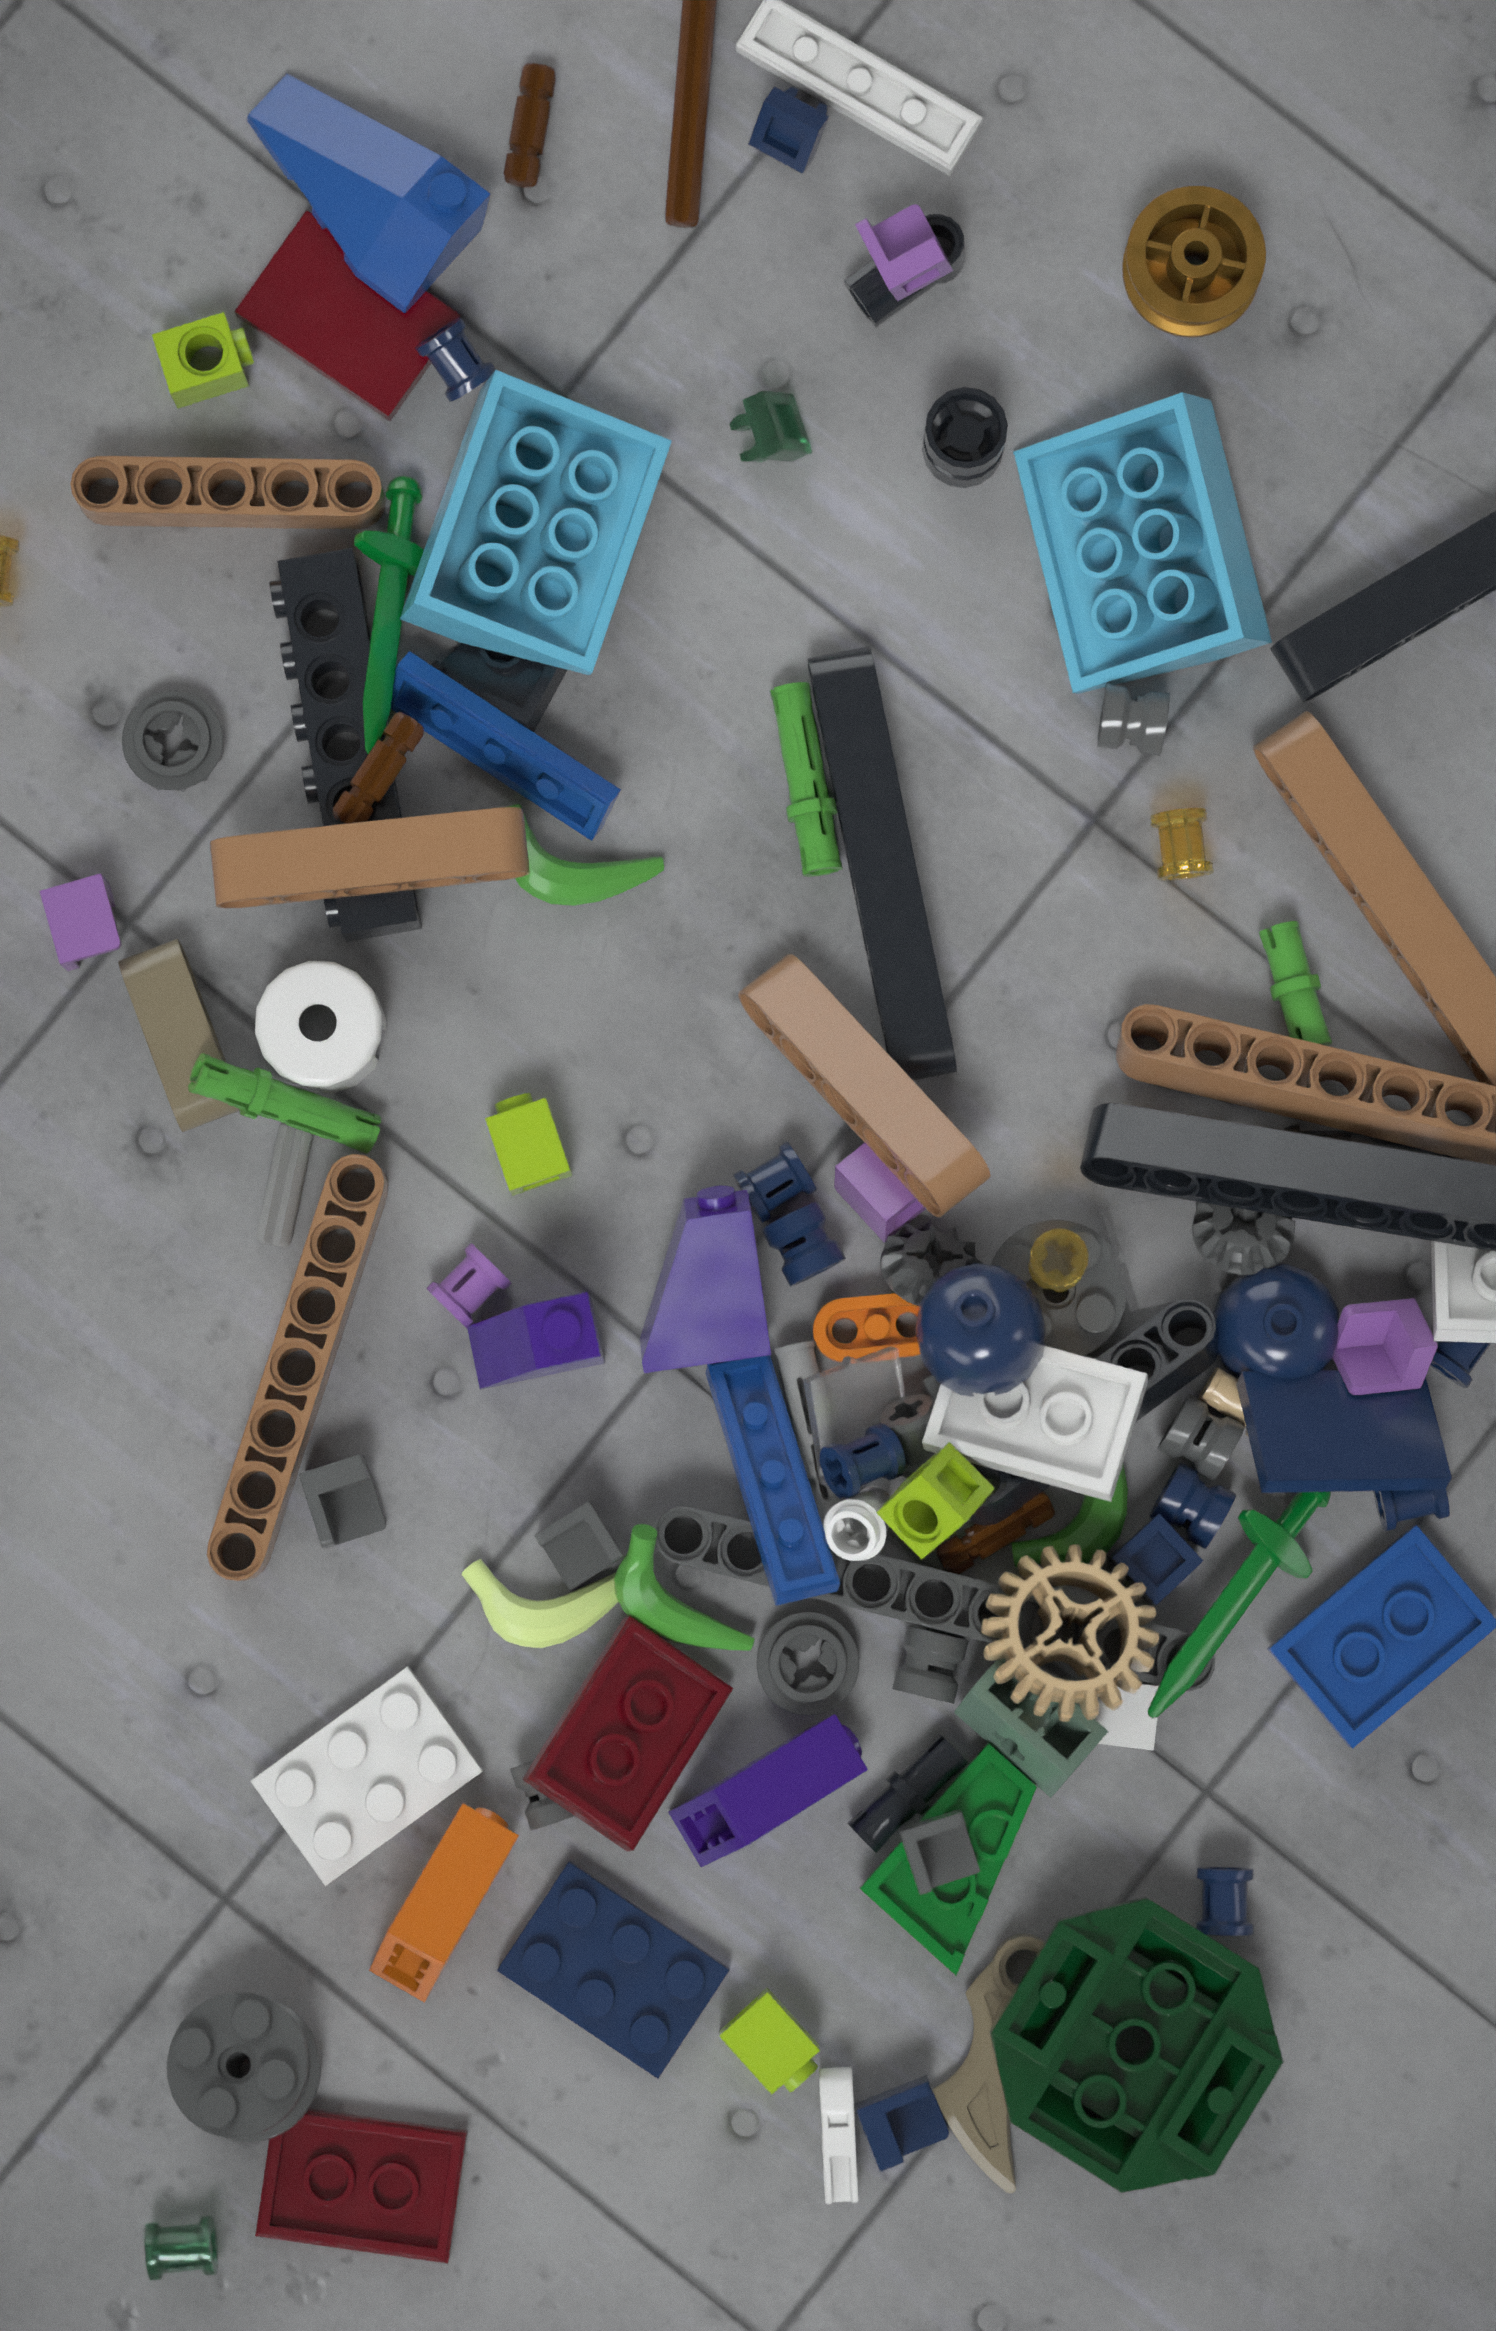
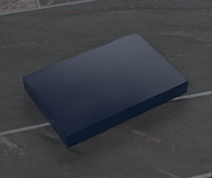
M1320 1370L1317 1373L1299 1378H1276L1257 1371H1242L1236 1383L1262 1493L1445 1490L1452 1479L1426 1377L1421 1389L1352 1395L1348 1391L1339 1370Z

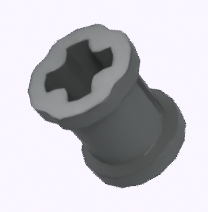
M926 1394L902 1397L885 1407L883 1414L879 1417L880 1423L887 1425L901 1443L906 1461L903 1473L905 1478H908L935 1454L934 1452L924 1450L922 1444L934 1407V1401L931 1396Z

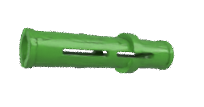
M796 682L775 687L774 690H770V696L773 700L791 805L786 807L787 818L789 822L795 824L802 863V875L805 877H815L832 874L843 869L832 817L838 811L836 800L829 798L812 707L811 687L807 682Z
M202 1053L197 1058L189 1078L191 1080L188 1085L189 1092L213 1098L239 1108L240 1115L251 1119H256L257 1115L270 1118L310 1134L342 1143L366 1154L373 1148L380 1131V1127H378L381 1123L380 1115L356 1109L305 1089L285 1084L282 1081L273 1079L271 1072L256 1067L253 1072Z

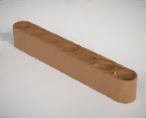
M1308 711L1303 712L1253 746L1254 754L1260 766L1475 1078L1480 1083L1496 1086V976L1327 732Z
M1144 1004L1135 1007L1126 1015L1122 1023L1116 1047V1060L1119 1068L1128 1077L1137 1081L1460 1159L1496 1165V1086L1159 1005ZM1141 1035L1155 1038L1162 1047L1154 1051L1139 1048L1132 1039ZM1202 1050L1213 1051L1223 1059L1224 1063L1217 1066L1206 1065L1196 1058L1195 1053ZM1264 1065L1275 1066L1285 1074L1286 1079L1271 1081L1264 1078L1257 1068ZM1335 1080L1342 1083L1347 1088L1349 1094L1343 1096L1331 1095L1321 1087L1320 1082ZM1388 1095L1400 1096L1410 1104L1411 1109L1396 1111L1390 1108L1382 1097ZM1460 1110L1466 1113L1474 1124L1470 1126L1454 1124L1445 1112Z
M350 1154L341 1157L332 1165L316 1208L208 1542L207 1557L209 1564L216 1574L227 1580L246 1581L260 1575L270 1561L388 1196L389 1184L386 1174L374 1160L365 1155ZM357 1168L372 1172L375 1186L372 1194L367 1199L360 1202H351L343 1197L341 1183L348 1172ZM336 1229L350 1231L355 1240V1249L351 1257L340 1263L326 1261L321 1251L322 1241L325 1236ZM318 1289L327 1290L333 1295L335 1301V1311L332 1317L322 1324L308 1323L303 1317L302 1302L312 1291ZM294 1351H308L314 1358L316 1365L313 1377L306 1384L300 1386L288 1384L282 1373V1365L285 1358ZM285 1411L294 1419L296 1426L295 1435L285 1446L272 1447L263 1437V1423L272 1413ZM264 1472L274 1481L276 1487L275 1496L266 1507L254 1509L244 1500L242 1493L243 1485L252 1474ZM243 1533L250 1537L256 1549L255 1558L246 1569L236 1571L230 1568L224 1561L223 1546L232 1535Z

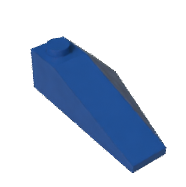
M286 74L248 114L247 122L287 179L294 180L312 206V215L322 229L327 227L345 253L344 260L354 275L404 314L482 230L491 195L487 190L441 155L289 74Z

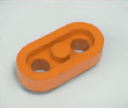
M896 1293L835 1299L824 1305L814 1320V1342L818 1350L825 1357L838 1363L919 1356L921 1354L916 1335L914 1337H904L896 1329V1320L899 1316L909 1313L918 1318L919 1306L907 1302ZM847 1319L855 1324L857 1336L852 1342L840 1343L833 1337L832 1327L837 1321Z

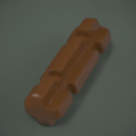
M526 63L522 67L519 83L522 95L517 96L509 139V149L512 150V153H507L503 173L505 182L516 187L533 188L538 182L541 164L537 156L543 154L551 109L550 101L547 99L553 97L556 81L554 68L544 64Z
M401 712L393 716L383 731V734L386 736L383 742L377 740L351 780L350 785L353 788L350 792L344 791L335 804L333 815L338 821L343 824L368 821L374 812V809L371 807L374 801L378 803L381 801L406 763L407 758L404 755L407 751L413 752L424 735V727L412 717Z
M1043 1491L1008 1518L995 1525H972L964 1530L965 1536L959 1539L956 1535L939 1545L936 1549V1555L945 1571L960 1574L974 1566V1559L980 1556L983 1560L1025 1535V1528L1030 1525L1036 1528L1053 1518L1055 1509Z

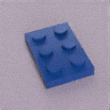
M1413 1525L1272 1643L1267 1650L1347 1746L1353 1749L1496 1628V1619L1417 1525Z

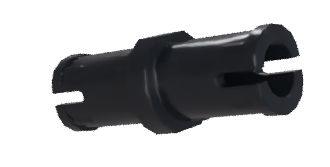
M939 1733L927 1745V1748L900 1774L894 1770L886 1778L889 1785L847 1824L877 1853L907 1820L909 1821L917 1812L922 1816L930 1808L927 1802L968 1762Z

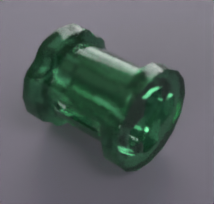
M212 2216L201 2217L199 2224L160 2227L158 2222H153L145 2225V2262L150 2281L160 2280L166 2273L202 2270L206 2276L217 2274L218 2242L215 2222Z

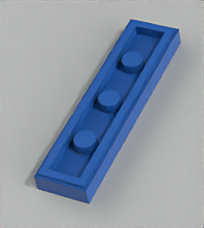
M409 651L398 663L395 670L391 710L412 717L424 727L426 733L592 841L603 828L621 789Z
M770 1355L707 1364L705 1374L775 1606L838 1591L840 1585L838 1574Z

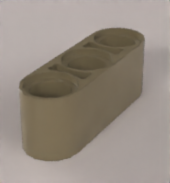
M175 939L119 960L118 964L125 986L181 1131L185 1132L238 1112L239 1108L188 1091V1085L191 1082L189 1078L200 1054L205 1053L225 1062L226 1060L180 940Z

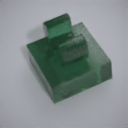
M772 391L758 392L742 400L746 413L737 415L729 423L731 431L745 432L752 429L756 443L750 450H745L739 454L743 462L762 463L767 460L793 462L813 453L794 394Z

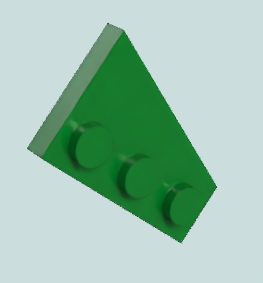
M989 1743L982 1748L918 1820V1822L960 1809L966 1822L965 1826L980 1872L933 1887L931 1892L920 1895L902 1841H900L859 1887L862 1892L955 1976L958 1974L965 1957V1952L977 1924L981 1920L989 1901V1896L1037 1789L1036 1785Z

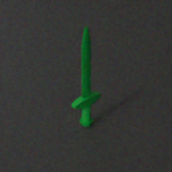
M398 476L390 481L387 486L385 496L391 501L387 533L365 530L355 535L354 545L364 555L381 565L363 696L364 738L367 754L370 753L377 740H381L390 714L402 624L400 617L404 608L408 575L415 576L424 551L420 546L411 542L415 505L422 502V488L416 479L409 476Z
M1297 1492L1276 1522L1252 1509H1243L1238 1520L1255 1547L1168 1665L1148 1708V1716L1150 1718H1156L1193 1685L1277 1567L1296 1578H1308L1311 1575L1313 1569L1299 1544L1295 1541V1538L1316 1509L1327 1506L1330 1501L1331 1492Z

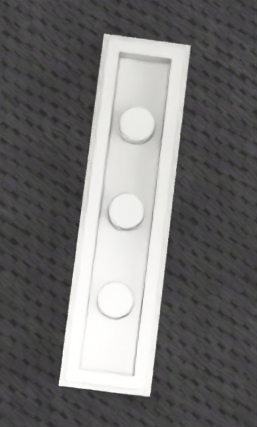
M763 0L736 44V52L948 176L952 175L982 125L983 117L781 0Z

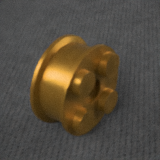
M1184 186L1167 191L1152 200L1141 211L1131 228L1122 262L1123 283L1127 296L1143 319L1165 333L1194 338L1220 332L1235 323L1246 312L1254 299L1266 263L1264 236L1260 225L1251 211L1237 198L1222 190L1207 186ZM1185 257H1198L1203 264L1192 265L1187 262Z

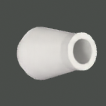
M877 1486L866 1487L857 1496L835 1504L828 1511L824 1520V1532L829 1547L836 1555L847 1560L861 1561L870 1559L880 1552L886 1540L888 1524L876 1512L890 1497L886 1490Z

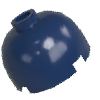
M974 1263L954 1268L932 1283L920 1302L915 1334L923 1364L937 1382L959 1395L974 1397L973 1393L987 1394L995 1392V1395L1007 1393L1028 1379L1043 1357L1046 1326L1039 1300L1019 1276L1001 1266Z
M1280 1263L1269 1269L1263 1268L1252 1275L1236 1276L1219 1295L1213 1312L1218 1334V1355L1224 1367L1238 1379L1242 1371H1257L1275 1378H1299L1323 1370L1333 1359L1338 1338L1339 1309L1328 1288L1309 1271L1286 1263Z

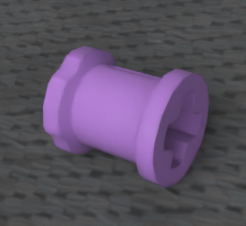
M472 1243L464 1249L466 1257L440 1284L432 1282L426 1288L466 1328L474 1322L472 1314L498 1288L506 1290L512 1284Z

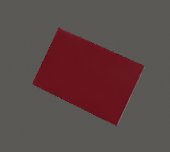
M306 210L235 309L236 317L391 422L432 364L427 356H420L415 347L441 327L457 318H461V315L427 291L404 314L354 275L344 260V251L328 228L322 229L312 213Z
M631 1616L625 1617L522 1780L625 1851H634L734 1688Z
M309 2108L302 2119L292 2128L279 2136L269 2139L255 2236L448 2264L468 2131Z

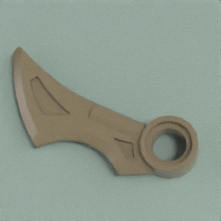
M1016 1934L1006 1938L997 1947L992 1961L966 1990L965 1994L973 2016V2039L970 2051L958 2070L946 2081L933 2088L939 2107L962 2147L982 2171L1006 2193L1016 2191L1010 2121L989 2031L1018 1985L1012 1982L1006 1974L1005 1968L1008 1957L1020 1949H1029L1038 1953L1044 1943L1043 1939L1032 1934Z

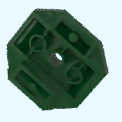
M1147 1897L1058 1919L989 2031L1010 2123L1121 2193L1161 2186L1186 2179L1192 2180L1215 2175L1283 2064L1259 1968ZM1129 2026H1141L1150 2035L1148 2051L1144 2056L1136 2060L1121 2058L1118 2056L1115 2048L1118 2034Z

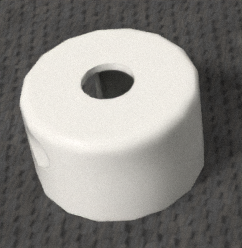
M306 961L285 969L267 985L256 1007L255 1035L263 1057L287 1083L313 1093L334 1094L356 1086L376 1068L378 1059L375 1054L381 1041L382 1029H387V1021L377 995L357 972L336 962ZM315 1004L329 1007L337 1019L333 1035L321 1042L307 1039L301 1033L299 1027V1019L303 1011Z

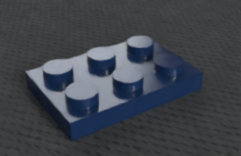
M569 1861L497 1971L659 2079L730 1971V1968Z

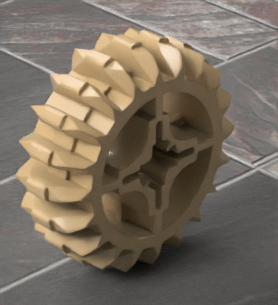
M1077 1544L1070 1545L1064 1563L1060 1562L1056 1550L1049 1546L1045 1547L1041 1553L1043 1569L1026 1555L1017 1564L1022 1579L1015 1574L1004 1572L998 1583L1006 1595L990 1594L986 1602V1607L1000 1617L984 1619L981 1625V1632L983 1634L1001 1639L990 1643L983 1651L986 1660H1006V1663L996 1670L993 1676L998 1684L1005 1683L1013 1677L1019 1681L1011 1695V1699L1015 1703L1023 1701L1029 1691L1037 1695L1039 1698L1033 1710L1035 1715L1043 1716L1051 1701L1059 1703L1058 1716L1062 1722L1070 1721L1075 1703L1080 1704L1082 1713L1087 1720L1095 1719L1099 1714L1097 1697L1112 1711L1118 1709L1123 1703L1118 1687L1132 1694L1139 1690L1142 1682L1133 1670L1149 1672L1154 1664V1659L1141 1649L1154 1647L1159 1641V1634L1152 1629L1139 1627L1152 1621L1156 1616L1154 1606L1144 1605L1135 1607L1134 1605L1146 1591L1142 1582L1134 1583L1126 1589L1122 1586L1121 1582L1129 1570L1128 1566L1124 1563L1118 1564L1112 1574L1102 1570L1101 1567L1106 1560V1553L1103 1550H1097L1089 1564L1081 1563L1082 1551ZM1062 1585L1075 1586L1092 1592L1100 1599L1087 1605L1076 1604L1070 1601L1061 1589L1054 1591L1052 1587ZM1034 1596L1040 1605L1038 1615L1043 1622L1044 1633L1036 1637L1032 1645L1023 1649L1018 1631L1019 1612L1022 1605L1030 1597ZM1115 1617L1120 1629L1121 1647L1116 1664L1107 1671L1099 1660L1103 1653L1097 1644L1096 1632L1101 1630L1106 1622ZM1062 1621H1068V1628L1072 1622L1076 1623L1079 1627L1089 1622L1077 1642L1078 1645H1072V1639L1069 1640L1068 1644L1060 1639L1050 1644L1061 1627ZM1051 1661H1062L1069 1664L1078 1676L1085 1674L1088 1680L1067 1681L1048 1675L1036 1665L1041 1667Z

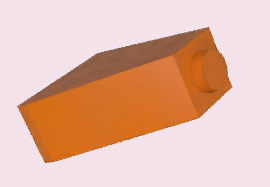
M462 1803L388 1929L369 1969L370 1972L425 2003L519 1836L509 1830V1825L501 1816L485 1808H476L474 1810Z

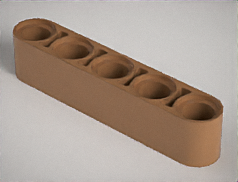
M96 456L84 460L77 466L72 474L70 483L72 495L85 516L94 523L105 526L363 529L378 522L386 506L385 492L375 469L363 461L346 459ZM104 478L114 479L118 482L117 494L109 502L96 504L88 500V491L94 482ZM172 479L182 484L181 494L174 502L160 505L151 501L152 489L160 481ZM235 480L245 485L243 497L234 505L224 506L213 501L214 492L221 483ZM298 481L309 487L308 496L299 505L287 507L276 501L277 492L287 482ZM350 483H365L373 489L370 499L361 507H346L339 502L341 491Z
M516 807L489 808L237 835L215 839L210 842L215 902L218 908H247L500 881L523 877L530 873L523 809Z
M787 954L739 991L740 1002L757 1027L931 1214L936 1217L943 1216L991 1177L985 1160L972 1143L797 957Z

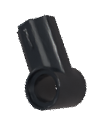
M929 214L925 216L935 236L948 239L954 246L952 254L947 258L954 270L899 301L889 291L874 260L844 280V284L855 303L875 328L936 284L949 282L962 271L965 263L964 234L959 224L951 217L943 214Z

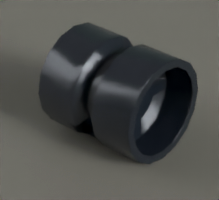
M962 387L946 392L934 402L927 414L922 452L926 466L936 479L948 486L968 488L982 484L995 473L1002 460L1008 429L1005 412L997 400L981 389Z

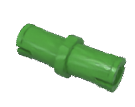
M1298 921L1271 926L1272 931L1269 928L1261 930L1259 936L1266 951L1275 983L1270 987V993L1273 1001H1280L1289 1037L1326 1046L1331 1045V1036H1329L1316 992L1321 989V983L1318 974H1311Z

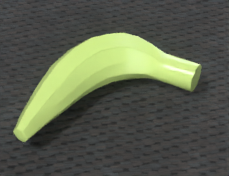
M482 1559L469 1565L461 1574L481 1601L485 1615L493 1630L505 1641L524 1647L544 1648L564 1643L585 1632L619 1602L614 1588L616 1572L566 1595L539 1601L519 1597L510 1592L496 1579Z

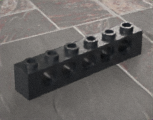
M353 548L279 560L277 563L280 580L269 581L276 619L287 617L291 641L280 643L285 676L287 680L298 679L302 703L291 704L294 731L297 742L308 740L312 765L301 766L305 794L308 804L319 802L323 826L343 824L334 817L333 808L344 791H351L353 786L350 785V782L368 756L365 750L363 696L371 636L358 561ZM318 610H330L339 616L336 629L324 637H315L305 631L307 619ZM330 671L343 672L350 678L346 692L335 699H326L316 693L318 680L322 675ZM349 732L360 738V748L351 759L336 761L327 755V745L336 734ZM382 734V737H381V740H380V741H382V742H383V740H384L385 737H386L384 734ZM396 779L379 803L374 801L371 806L374 812L368 821L402 818ZM415 890L324 899L329 928L340 926L341 933L346 942L422 929Z

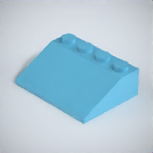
M495 370L480 389L400 619L460 643L591 675L672 440Z
M1181 392L1014 451L1073 693L1080 694L1105 688L1107 684L1117 685L1217 661L1272 643L1211 400Z

